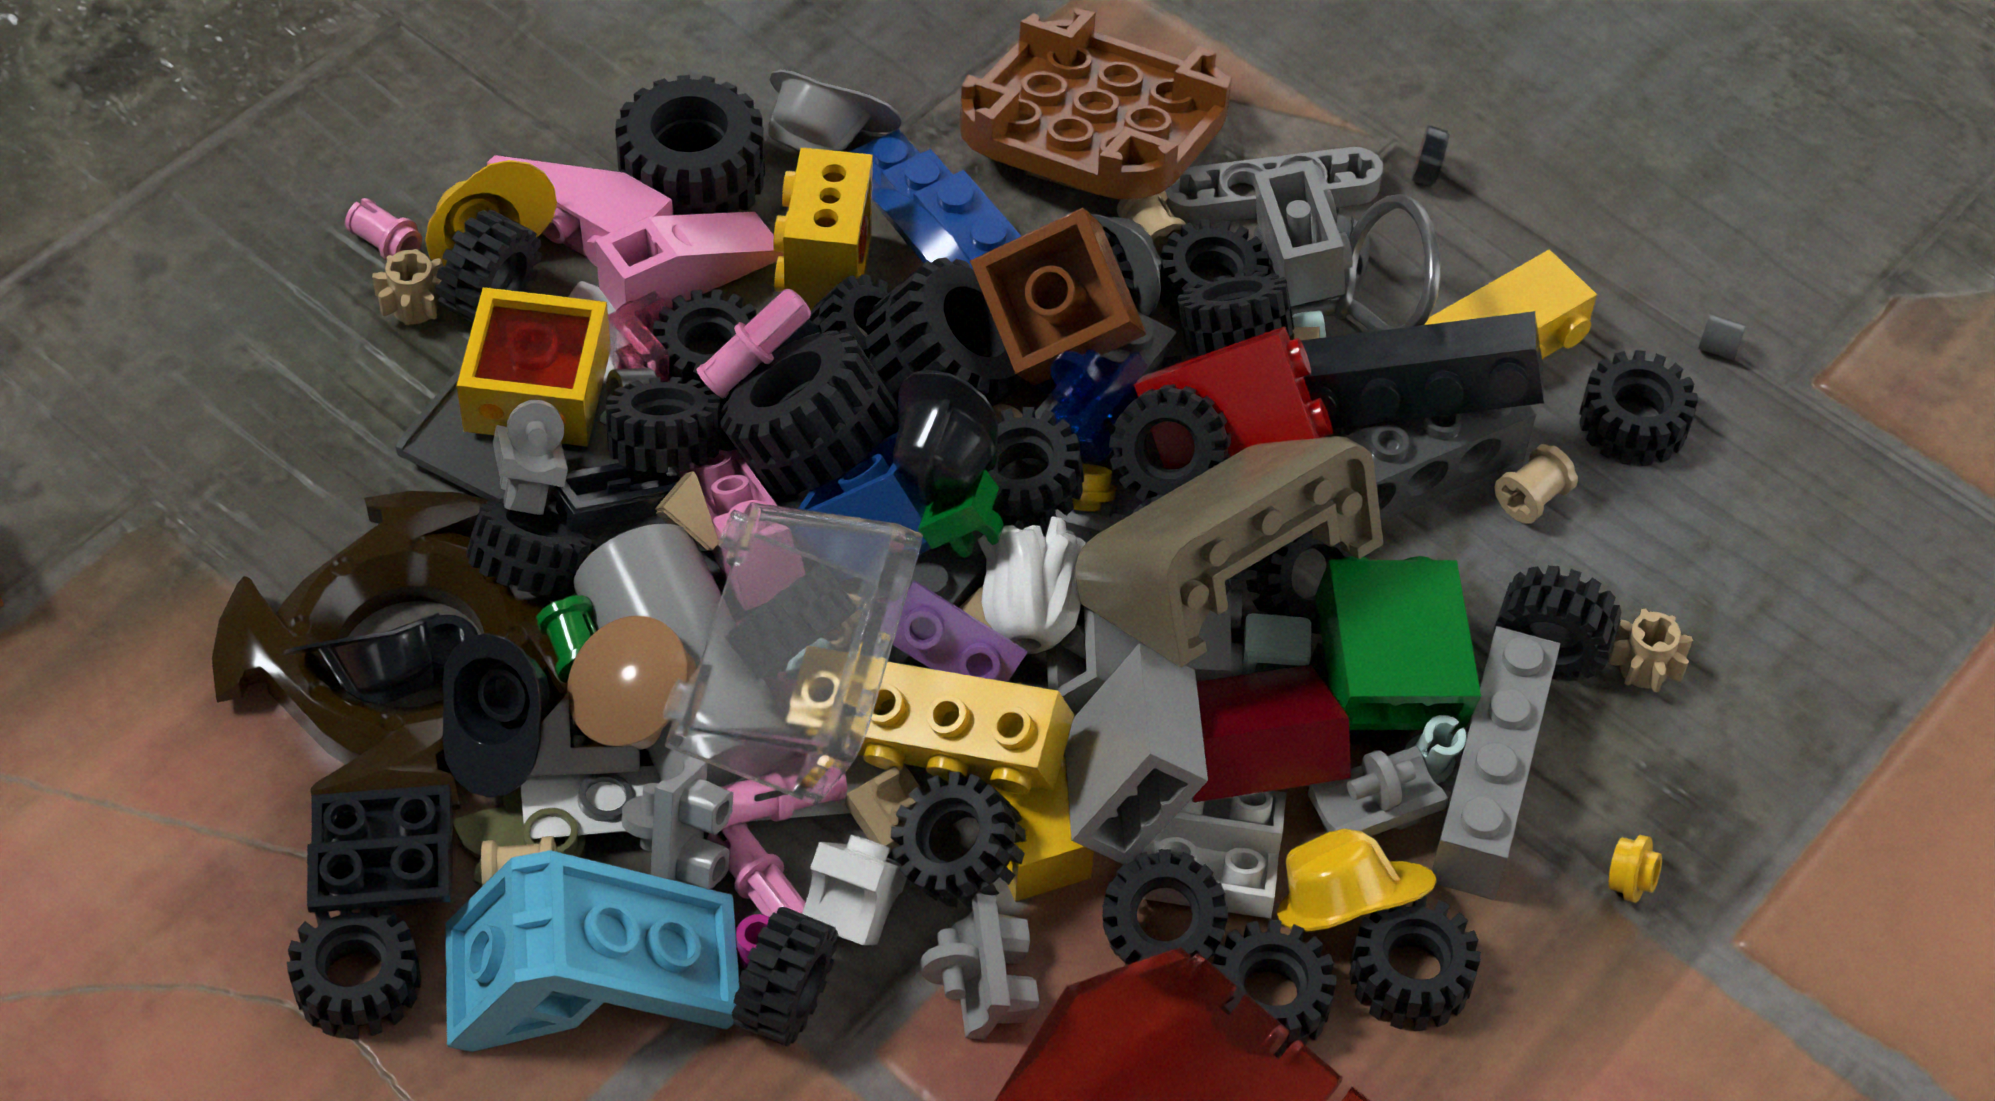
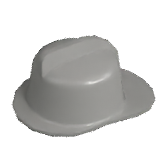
M780 69L771 73L769 80L779 95L768 125V134L772 140L800 152L801 147L842 151L846 149L861 130L874 133L891 132L899 129L902 123V118L898 111L871 95L821 83L793 71Z

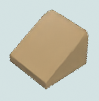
M694 471L686 473L655 508L657 510L656 514L668 524L683 527L696 541L700 551L713 550L718 545L719 540L699 480Z

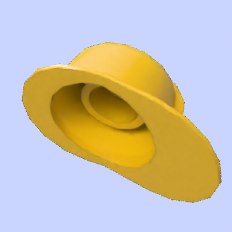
M515 160L491 163L474 173L469 179L457 182L444 192L437 203L435 213L428 222L425 241L431 260L440 258L443 262V267L446 266L447 261L442 257L446 248L452 251L456 244L452 240L453 236L457 231L464 233V223L470 217L477 219V213L483 210L489 212V209L496 211L534 231L537 234L536 237H538L550 224L556 210L557 199L553 183L541 169L528 162Z
M1351 829L1335 830L1293 848L1287 854L1286 867L1289 894L1280 902L1276 913L1279 920L1282 921L1281 925L1292 929L1293 924L1304 928V931L1327 929L1364 914L1418 900L1433 890L1437 879L1431 869L1421 864L1389 861L1378 842L1362 831Z

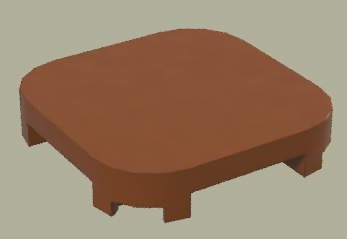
M1079 8L1074 9L1073 20L1042 22L1037 14H1031L1020 21L1019 41L982 79L967 75L961 88L959 126L962 139L972 150L1007 165L1096 195L1115 199H1142L1160 194L1172 186L1223 127L1228 115L1232 82L1231 76H1226L1215 66L1217 53L1198 45L1185 60L1095 32L1096 12Z

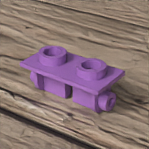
M913 580L908 589L903 591L892 609L893 613L878 634L879 637L930 669L1005 682L1009 681L1027 654V651L915 580Z

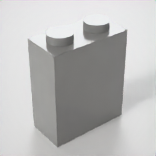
M1139 643L1076 714L1065 748L1071 841L1117 862L1128 865L1135 860V857L1152 842L1208 781L1194 669L1186 665L1179 667L1153 649Z

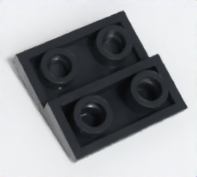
M450 784L312 795L311 844H307V908L309 913L451 902L453 797Z

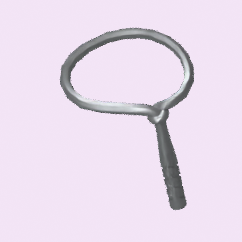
M1403 194L1386 196L1374 203L1359 219L1349 238L1353 267L1344 269L1345 294L1328 300L1291 306L1292 316L1301 312L1321 311L1323 317L1334 315L1336 319L1340 320L1349 314L1371 332L1397 329L1387 325L1368 308L1354 300L1353 295L1355 292L1356 268L1359 254L1367 234L1382 216L1394 209H1403L1415 220L1421 233L1425 253V279L1421 299L1414 314L1405 324L1397 328L1424 325L1428 321L1438 297L1440 254L1434 225L1421 203Z

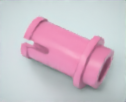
M361 199V204L355 202L346 215V229L377 247L380 256L386 261V257L389 255L393 256L400 251L420 250L422 236L418 232L417 225L409 218L398 219L377 206L370 199Z

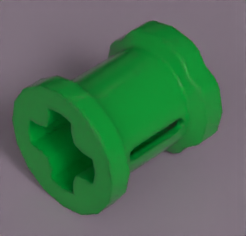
M583 595L569 596L555 601L543 608L536 617L540 633L549 636L558 658L555 671L560 681L568 683L570 670L578 652L596 632L591 619L593 605L590 598Z

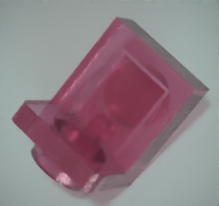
M656 291L636 301H629L608 315L611 344L609 357L614 369L651 368L655 372L656 377H660L661 382H670L668 351L653 335L654 321H659V312L665 307L664 299Z

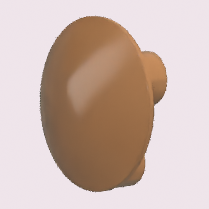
M627 616L616 619L597 630L585 642L573 662L567 685L571 715L580 730L600 744L613 747L631 746L636 749L648 748L659 739L662 729L679 709L686 689L696 675V663L694 658L686 652L678 635L663 622L648 616Z

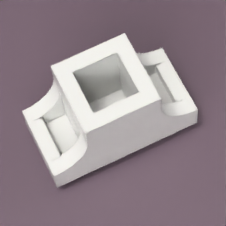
M855 835L850 836L848 844L819 842L810 867L812 870V882L802 914L836 927L835 929L838 930L839 937L861 945H877L889 911L897 896L902 893L907 878L899 870L902 866L896 861L887 858L890 850L887 846Z

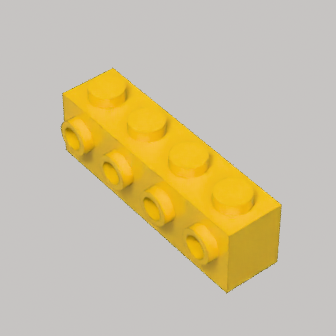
M806 648L784 723L802 743L801 748L817 757L840 759L841 753L864 756L863 759L867 763L885 770L896 767L900 771L903 769L904 764L925 767L929 774L933 776L939 775L946 781H949V772H961L965 777L973 774L980 778L990 779L992 785L1004 791L1028 794L1031 787L1054 791L1074 714L1057 690Z

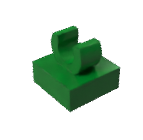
M985 469L973 486L965 493L958 496L939 494L930 505L926 506L918 531L932 549L950 542L954 551L964 558L972 553L976 539L971 532L975 530L983 533L992 546L999 543L1004 528L1003 521L998 513L992 510L999 490L998 485Z

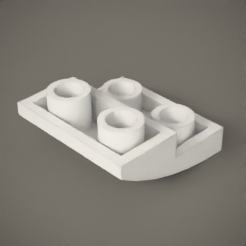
M1267 791L1193 803L1192 799H1190L1142 853L1147 852L1149 855L1159 853V849H1171V853L1182 855L1185 852L1194 856L1196 862L1202 866L1206 864L1214 872L1213 876L1218 883L1221 882L1225 892L1224 897L1226 906H1228V912L1271 919L1283 833L1286 792ZM1169 888L1153 890L1143 898L1190 906L1188 900L1181 893Z

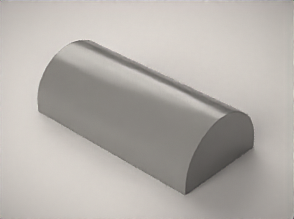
M653 524L635 528L605 542L584 560L574 578V591L576 596L583 595L590 598L593 605L591 619L596 631L616 619L627 616L655 618L669 626L678 635L686 652L694 658L696 663V675L692 683L687 687L679 709L662 729L661 735L655 744L646 748L661 781L680 775L683 771V761L688 756L708 761L707 781L722 787L797 754L796 747L764 681L757 682L725 640L738 627L696 541L683 527L674 524Z

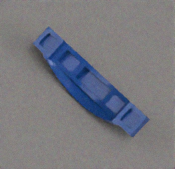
M900 129L850 151L852 153L873 155L872 201L923 263L927 261L932 263L936 258L947 257L951 262L955 259L966 261L971 269H973L970 260L1021 237L1019 232L964 170L952 174L931 149L920 153ZM1069 371L1038 384L1036 387L1045 396L1055 389Z

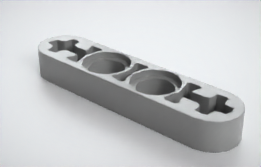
M1347 147L1188 167L1179 179L1165 190L1168 197L1167 206L1175 218L1182 219L1186 224L1191 223L1192 226L1199 225L1200 220L1210 219L1212 224L1220 223V220L1236 221L1257 218L1256 195L1242 197L1230 191L1229 187L1237 183H1247L1255 187V172L1313 160L1323 190L1330 189L1336 207L1361 205L1371 202L1377 197L1382 181L1383 162L1371 150L1362 147ZM1214 189L1217 190V198L1214 197ZM1184 194H1188L1191 200H1187Z

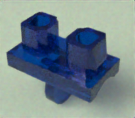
M1092 349L1086 350L1083 355L1073 351H1065L1060 353L1050 366L1051 376L1057 385L1052 391V395L1058 401L1050 412L1055 413L1056 424L1064 419L1071 425L1072 435L1076 433L1079 441L1082 463L1101 461L1113 449L1109 448L1111 433L1103 421L1108 416L1114 425L1126 407L1138 398L1134 384L1148 368L1139 352L1131 353L1126 360L1119 362L1101 357Z

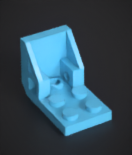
M549 850L510 858L445 923L447 1047L474 1052L573 1029L579 1026L604 1002L723 1029H728L734 1024L735 1019L732 1018V1011L736 1004L733 1001L735 993L740 987L733 895Z

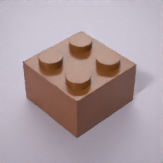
M1085 208L1072 212L970 260L1015 374L1033 386L1147 335L1103 227Z

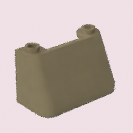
M1339 436L1261 443L1247 447L1089 540L1081 549L1075 565V578L1081 604L1177 666L1183 667L1207 652L1205 640L1198 637L1203 621L1210 611L1219 615L1229 609L1225 581L1311 529L1313 538L1329 547L1339 543L1343 551L1358 559L1383 545L1375 466L1372 455L1365 447L1346 437Z

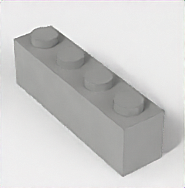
M1496 626L1480 683L1481 698L1472 714L1466 737L1467 740L1463 748L1432 871L1437 879L1436 884L1495 900L1508 859L1561 643Z

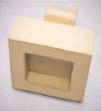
M904 764L902 770L898 771L896 767H892L847 793L845 806L867 838L889 847L890 853L892 852L891 849L900 846L890 838L892 826H905V823L896 816L900 805L912 810L917 802L909 794L916 787H919L921 790L922 788Z

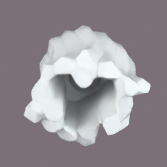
M1054 516L1049 521L1045 537H1043L1041 527L1036 525L1026 527L1023 530L1016 528L1014 525L1004 526L999 543L993 546L983 535L978 539V542L986 556V575L981 601L985 620L989 623L991 629L1025 649L1027 654H1036L1055 647L1075 628L1080 613L1081 602L1075 578V565L1081 549L1086 544L1085 541L1066 533L1065 520Z

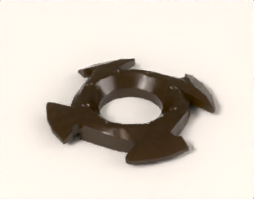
M405 491L366 497L364 499L369 521L378 523V525L306 577L284 600L276 614L259 593L252 579L243 576L237 583L219 619L212 654L216 700L219 703L242 698L248 685L266 682L268 692L329 755L345 764L316 782L310 789L311 796L450 784L453 810L461 809L455 779L445 761L442 740L444 699L417 707H392L359 701L344 691L320 651L294 655H283L282 652L294 647L348 638L355 627L368 616L394 604L410 601L435 602L454 608L467 616L477 626L481 634L490 633L506 637L522 648L525 654L538 662L546 676L549 677L556 689L561 693L568 683L561 682L557 676L555 666L558 658L549 636L540 633L536 618L540 611L551 604V602L543 595H539L536 590H529L528 593L518 590L517 586L512 584L505 586L497 583V578L486 577L479 573L480 568L470 565L469 558H466L470 538L463 535L473 531L482 504H486L487 499L457 492Z

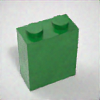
M1354 556L1345 557L1340 560H1329L1315 596L1329 689L1349 717V730H1424L1425 725L1438 715H1448L1457 719L1459 723L1453 730H1460L1463 727L1466 729L1481 698V691L1457 560H1432L1425 556H1415L1405 560H1369L1366 557L1358 559Z

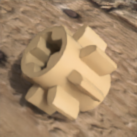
M418 249L404 250L393 256H387L386 273L378 272L372 275L375 296H378L381 314L386 316L393 313L405 325L419 324L429 319H436L437 300L440 296L436 294L435 286L442 281L436 278L438 268L443 267L442 260L439 258L430 261L428 256L419 252Z
M1641 609L1640 615L1633 624L1621 619L1608 663L1615 666L1620 665L1626 685L1633 684L1640 688H1652L1654 692H1659L1667 676L1677 681L1683 679L1689 663L1687 655L1693 639L1692 636L1681 635L1680 628L1675 622V616H1668L1659 612H1648L1647 609Z

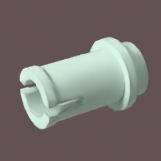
M1448 715L1433 717L1425 725L1423 733L1413 737L1404 749L1406 750L1414 746L1419 748L1426 767L1436 784L1444 782L1451 775L1455 766V756L1464 748L1467 740L1464 727L1458 730L1454 737L1452 736L1451 732L1458 725L1459 721Z

